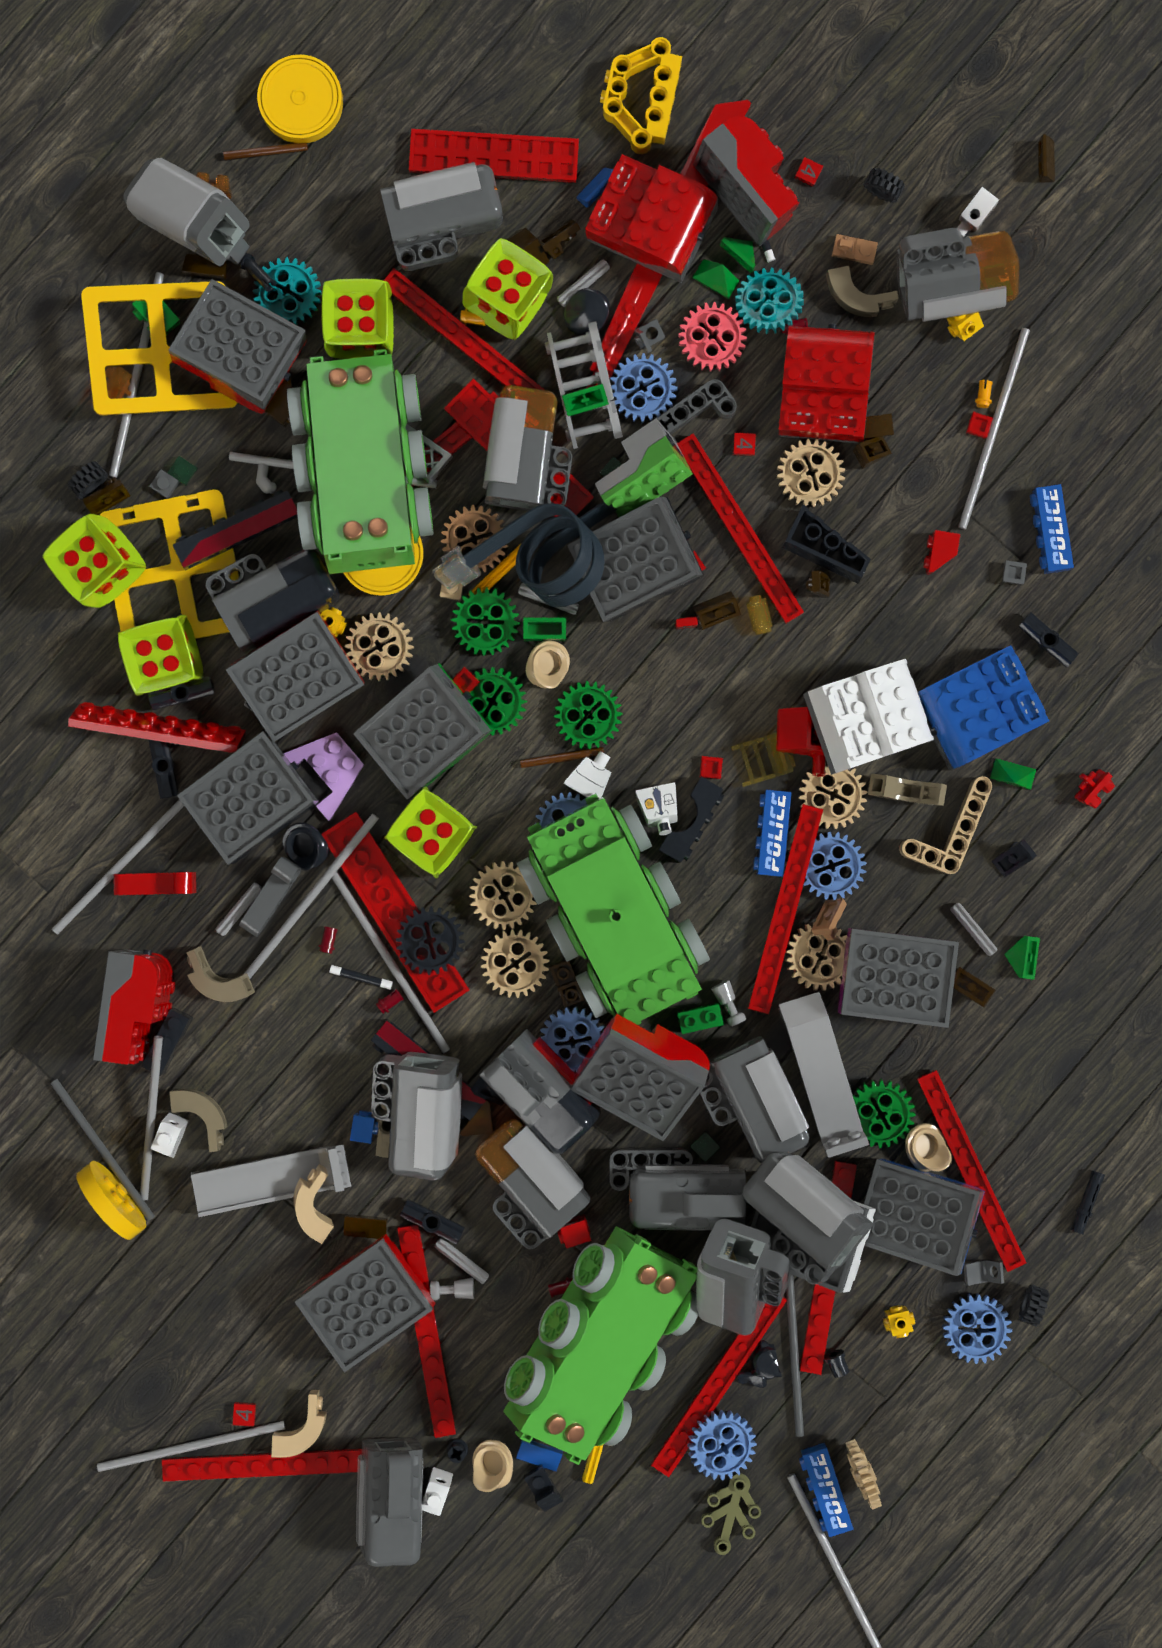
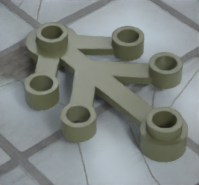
M742 1473L740 1475H733L732 1479L729 1480L728 1486L707 1496V1502L711 1507L718 1506L721 1499L732 1494L730 1502L711 1513L703 1514L701 1517L702 1525L710 1528L714 1525V1521L726 1515L721 1536L714 1540V1549L720 1555L729 1553L731 1549L729 1537L735 1517L742 1527V1533L746 1539H752L755 1536L754 1527L749 1524L739 1506L741 1497L748 1506V1514L751 1518L756 1519L761 1515L760 1507L755 1504L748 1491L750 1488L749 1478ZM743 1482L744 1485L742 1488H737L736 1483ZM713 1496L717 1497L715 1503L710 1502V1498ZM757 1508L758 1513L751 1514V1510ZM706 1517H710L712 1521L710 1523H705L704 1519ZM752 1529L753 1532L751 1535H746L745 1530ZM722 1543L726 1544L724 1550L719 1549V1545Z

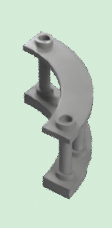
M596 321L588 323L589 332H586V335L553 342L550 332L547 333L549 342H545L547 355H552L568 429H565L567 441H572L574 449L578 448L576 437L608 430L609 432L613 431L615 439L623 437ZM586 343L588 345L593 344L594 349L590 350L589 353L557 360V350ZM589 361L597 362L599 372H596L595 375L562 382L560 368ZM596 383L598 385L603 384L609 405L603 406V409H608L610 418L606 419V422L573 429L571 416L568 417L562 398L565 395V391Z

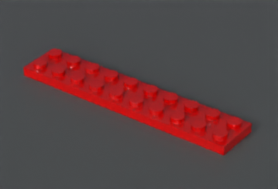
M357 812L321 834L335 858L339 856L364 824ZM368 832L341 865V868L399 957L403 950L396 949L402 945L401 942L396 941V938H400L402 935L397 930H404L401 922L408 923L409 921L406 916L409 915L413 918V910H416L419 914L421 912L375 839ZM425 922L428 939L425 940V943L430 944L432 958L436 959L433 947L436 938L431 937L429 925ZM421 927L413 928L412 935L414 938L420 939L423 936ZM440 943L437 947L440 954H447ZM420 947L417 950V956L420 959H426L428 957L427 949ZM399 957L433 1013L470 990L455 965L446 964L448 970L444 971L441 967L439 974H436L434 969H432L431 975H428L427 969H424L422 974H419V967L411 970L413 965L411 962L407 965L404 964L407 957Z

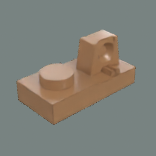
M837 234L832 256L873 265L878 243Z
M843 898L825 900L811 929L814 935H823L826 940L835 939L838 932L836 924L847 905Z

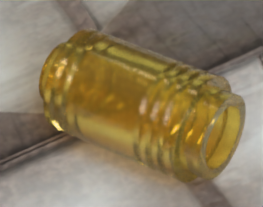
M761 595L750 597L746 607L752 631H755L756 635L771 632L773 624L766 598H762Z

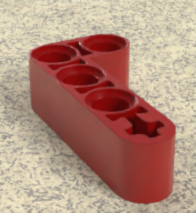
M196 872L114 874V895L196 893Z

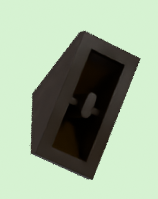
M524 228L509 239L510 242L531 254L545 266L550 263L538 239L527 228Z
M875 437L859 443L853 450L862 469L892 454L883 437Z
M486 1100L472 1119L469 1120L460 1132L462 1136L493 1133L491 1101Z

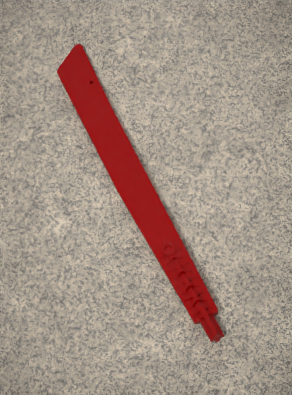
M749 100L716 104L680 173L681 175L697 181L706 187L708 186L706 180L693 166L702 140L729 118L745 116L751 106ZM638 263L601 343L609 379L612 377L614 369H616L634 330L640 322L663 276ZM597 362L591 365L590 371L593 372L592 376L599 372ZM596 383V384L588 385L586 388H590V387L596 386V385H598V384Z

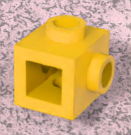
M978 312L946 318L951 335L953 337L957 336L963 341L984 327Z
M331 607L330 610L326 609L321 615L327 624L330 620H333L329 627L337 638L338 634L342 635L347 623L344 622L345 618L341 616L342 611Z
M902 1305L892 1306L889 1308L890 1310L885 1311L884 1326L886 1331H889L892 1336L903 1338L908 1336L909 1332H913L912 1325H915L913 1312H909ZM903 1320L904 1324L897 1325V1322Z

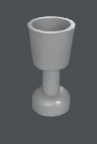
M730 980L711 988L720 1005L725 1004L730 1014V1017L727 1019L729 1027L746 1020L744 1013H738L732 1001L735 999Z
M474 1279L454 1281V1285L440 1286L438 1281H431V1297L433 1300H438L440 1295L454 1294L455 1298L474 1299Z

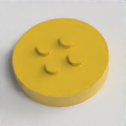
M308 55L284 57L266 70L259 83L257 100L264 122L275 135L292 143L317 141L329 134L341 117L343 94L337 76L326 63Z
M419 536L417 544L414 543L413 539L415 564L343 573L351 584L363 592L373 595L397 593L411 584L420 571L423 561L421 538Z
M91 1161L77 1173V1181L84 1196L101 1219L118 1235L131 1240L146 1228L144 1215L118 1178L99 1162Z

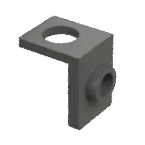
M657 319L634 330L637 336L635 341L638 347L648 353L652 351L651 345L665 338ZM649 327L657 329V336L654 339H648L646 336V330Z
M981 1260L964 1264L965 1285L970 1286L984 1282L1004 1283L1002 1262ZM993 1266L997 1268V1278H995L992 1273Z

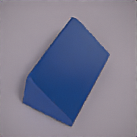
M603 168L576 197L586 208L604 192L613 169Z
M522 1440L516 1459L538 1466L543 1465L544 1468L557 1471L563 1451L532 1440L530 1443Z

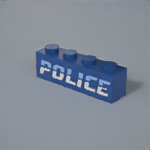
M1061 484L1035 488L1032 494H1030V504L1035 508L1033 524L1035 528H1038L1039 536H1036V543L1038 549L1041 548L1042 554L1039 558L1040 568L1044 569V574L1069 571L1074 568Z
M765 790L764 794H760L759 807H763L762 815H758L757 828H761L760 836H756L755 849H759L758 857H754L753 870H757L756 874L780 877L784 875L791 792Z
M825 1443L801 1450L802 1457L799 1458L802 1470H807L809 1478H806L809 1491L814 1490L816 1496L812 1501L816 1512H821L822 1518L819 1519L822 1531H827L829 1537L854 1530Z

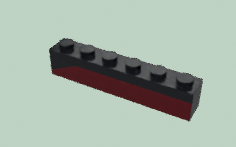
M283 490L277 491L271 495L272 498L266 501L264 499L258 500L252 504L253 507L247 510L244 508L239 509L233 513L234 516L228 519L225 517L220 518L214 522L215 525L209 528L206 526L195 530V534L190 537L185 535L176 539L173 547L185 571L298 518L296 506L288 490L285 492Z
M389 1019L371 1039L374 1043L372 1046L380 1053L386 1052L387 1054L398 1056L405 1055L407 1052L431 1054ZM462 1079L461 1119L465 1120L467 1118L471 1120L486 1099L474 1095L470 1090L472 1086Z

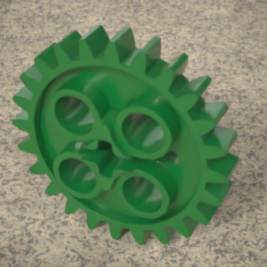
M486 587L484 593H482L480 588H477V594L474 595L470 590L469 598L462 596L463 604L460 602L456 603L460 609L452 611L457 615L456 618L451 619V621L457 622V625L453 626L452 630L459 631L455 638L462 637L459 644L467 643V651L473 647L474 654L482 650V654L485 656L486 650H489L491 655H494L495 648L502 652L501 645L509 647L507 640H515L511 633H518L513 627L520 624V622L514 620L515 617L519 616V613L512 612L516 605H508L511 598L504 600V592L498 596L497 589L489 593V589ZM474 604L481 607V613L478 616H472L469 613L470 607ZM498 605L502 608L501 616L493 617L490 611L493 606ZM484 616H487L489 620H503L504 624L489 623L487 627H483L482 623H468L466 620L483 619ZM475 625L480 628L479 636L471 637L468 634L471 626ZM492 627H499L501 629L500 637L492 638L489 634Z
M495 667L491 668L490 673L486 668H483V675L476 671L475 676L480 683L470 692L472 696L469 699L471 704L474 706V702L477 699L483 701L484 708L482 711H478L483 717V714L491 704L489 698L495 697L500 685H503L502 691L496 698L498 704L490 708L484 720L494 729L491 733L492 736L495 735L496 730H498L500 735L504 734V728L507 731H511L510 724L518 726L516 718L522 720L524 717L520 712L527 711L526 708L522 707V704L528 702V700L522 699V696L527 694V692H520L523 683L517 685L518 677L511 679V671L504 675L503 668H500L498 673H496ZM487 681H491L494 684V691L492 693L487 692L484 688ZM504 692L512 694L513 699L511 703L503 701L502 696ZM494 710H499L502 713V719L498 722L492 718Z
M586 681L585 687H582L578 682V689L576 690L570 686V694L565 691L563 692L565 700L558 698L562 706L555 707L557 711H560V714L554 715V718L560 719V722L555 725L556 727L562 726L563 728L559 734H567L565 741H568L570 738L573 739L572 746L579 742L580 749L583 748L584 744H587L589 750H591L592 744L599 748L600 741L607 745V737L614 739L611 732H619L615 724H622V721L617 719V717L623 715V713L617 712L621 704L614 703L618 697L611 698L612 690L605 692V685H602L600 689L597 688V682L593 684V687H590L588 681ZM585 695L593 697L594 703L591 706H585L582 703V698ZM599 701H601L602 704L592 714L593 719L591 720L588 718L582 724V726L578 730H576L575 726L585 717V714L583 712H590L593 709V707ZM602 709L609 712V718L604 721L600 720L597 716L598 711ZM572 710L577 711L580 715L579 719L575 722L570 721L567 717L568 713ZM592 725L595 728V733L592 736L585 735L583 733L584 726Z
M880 1078L878 1084H875L872 1079L871 1086L869 1087L864 1082V1089L856 1088L858 1095L852 1094L863 1132L869 1140L870 1147H873L875 1142H877L879 1148L882 1147L883 1142L890 1147V1141L892 1140L898 1144L897 1137L905 1139L903 1132L910 1131L907 1125H914V1121L910 1117H914L916 1114L910 1111V1109H913L915 1106L913 1103H908L912 1099L911 1096H904L907 1091L905 1088L899 1091L900 1085L898 1083L892 1087L891 1080H888L885 1085L882 1078ZM889 1095L890 1100L887 1103H880L881 1096ZM871 1097L875 1098L890 1125V1129L885 1127L871 1101ZM864 1105L872 1107L871 1111L866 1114L861 1112V1108ZM898 1113L900 1114L899 1120L895 1122L890 1121V1116ZM875 1123L882 1125L881 1129L877 1132L871 1130L872 1125Z

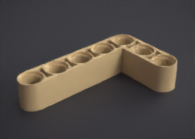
M982 776L971 781L943 851L918 840L907 839L900 844L899 851L901 855L945 874L956 873L960 869L992 790L990 779ZM979 780L983 781L986 785L983 792H979L976 788ZM971 800L976 801L978 804L975 812L968 808ZM964 819L970 823L968 831H963L960 827V823ZM955 839H959L962 842V848L959 851L954 850L952 846ZM909 842L915 846V851L911 855L905 851V846ZM929 850L935 856L934 860L930 863L925 860V853ZM947 859H951L954 862V867L950 871L944 866Z

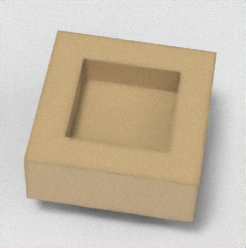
M456 578L447 583L442 580L440 598L461 601L464 579Z

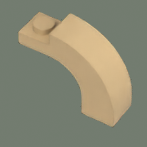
M319 1164L316 1169L310 1171L307 1177L308 1181L302 1178L299 1179L295 1187L293 1200L295 1213L301 1228L308 1236L322 1244L334 1226L332 1219L318 1212L313 1206L314 1197L328 1176L327 1169Z
M311 1390L308 1395L307 1422L301 1428L294 1431L274 1432L272 1436L271 1457L285 1458L298 1455L311 1447L317 1440L327 1416V1412L319 1411L322 1410L323 1397H319V1390Z

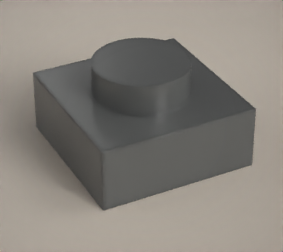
M161 469L149 487L169 499L180 482Z
M1006 560L1004 562L1002 582L1024 585L1027 563Z

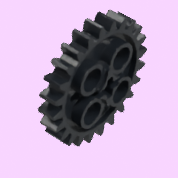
M430 906L429 912H426L425 908L421 907V914L413 910L414 917L412 918L407 915L406 918L409 922H401L404 930H397L402 935V937L396 938V941L402 944L396 949L403 950L399 957H407L404 964L407 965L411 962L413 964L411 970L419 967V974H422L424 969H427L428 975H431L432 969L435 970L436 974H439L441 967L444 971H447L446 964L454 966L455 964L452 959H460L459 955L456 954L457 951H464L463 948L459 947V944L465 943V940L459 939V936L463 935L464 932H458L457 930L461 923L455 925L453 922L456 917L449 919V911L445 912L444 915L441 914V907L438 908L437 912H434L433 906ZM425 922L429 924L431 937L436 938V941L433 943L436 959L432 958L430 944L425 943V940L428 939ZM435 922H441L444 925V931L441 934L433 931V924ZM414 927L422 928L423 936L420 939L413 937L412 930ZM441 942L449 946L447 954H440L437 947ZM420 947L427 949L428 957L426 959H420L417 956V950Z

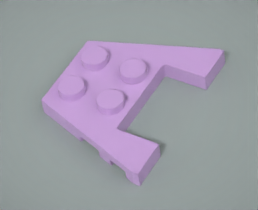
M337 732L284 753L290 763L295 761L297 764H300L306 759L332 790V793L316 806L326 819L330 821L364 767L362 761Z

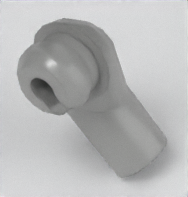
M258 464L256 484L266 494L275 493L277 489L276 484L271 483L267 478L269 466Z

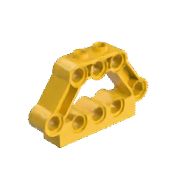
M663 37L655 38L651 44L628 55L616 56L613 59L611 70H606L604 82L608 83L607 89L602 90L600 103H603V116L608 122L616 126L631 143L632 150L637 154L647 153L652 142L664 145L670 123L682 56L670 54V42ZM662 48L665 50V53L657 54L655 50ZM660 64L654 71L655 86L650 91V107L645 113V125L647 127L645 129L623 106L622 101L627 95L626 80L632 75ZM626 66L627 70L620 72L617 70V67ZM665 74L668 76V79L662 81L658 76ZM615 86H621L623 90L621 92H615L612 88ZM660 94L664 99L657 101L654 99V96ZM611 106H616L619 110L615 113H612L608 110V108ZM657 115L660 119L658 121H651L649 117ZM642 137L645 138L647 142L644 144H638L636 142V139Z

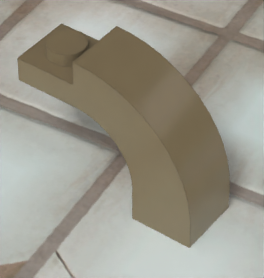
M849 266L827 271L826 278L831 295L843 309L854 315L876 317L879 313V307L882 310L890 309L898 301L897 291L877 295H867L860 292L852 282Z
M871 774L868 795L911 803L944 806L947 785Z
M201 946L186 952L188 964L194 969V972L187 976L193 986L204 996L220 1002H233L255 993L247 973L231 979L222 978L216 975L210 968Z
M176 1089L170 1091L171 1113L192 1112L200 1116L207 1127L209 1152L219 1151L221 1146L224 1145L223 1133H220L219 1130L227 1128V1121L218 1103L207 1094L198 1090Z

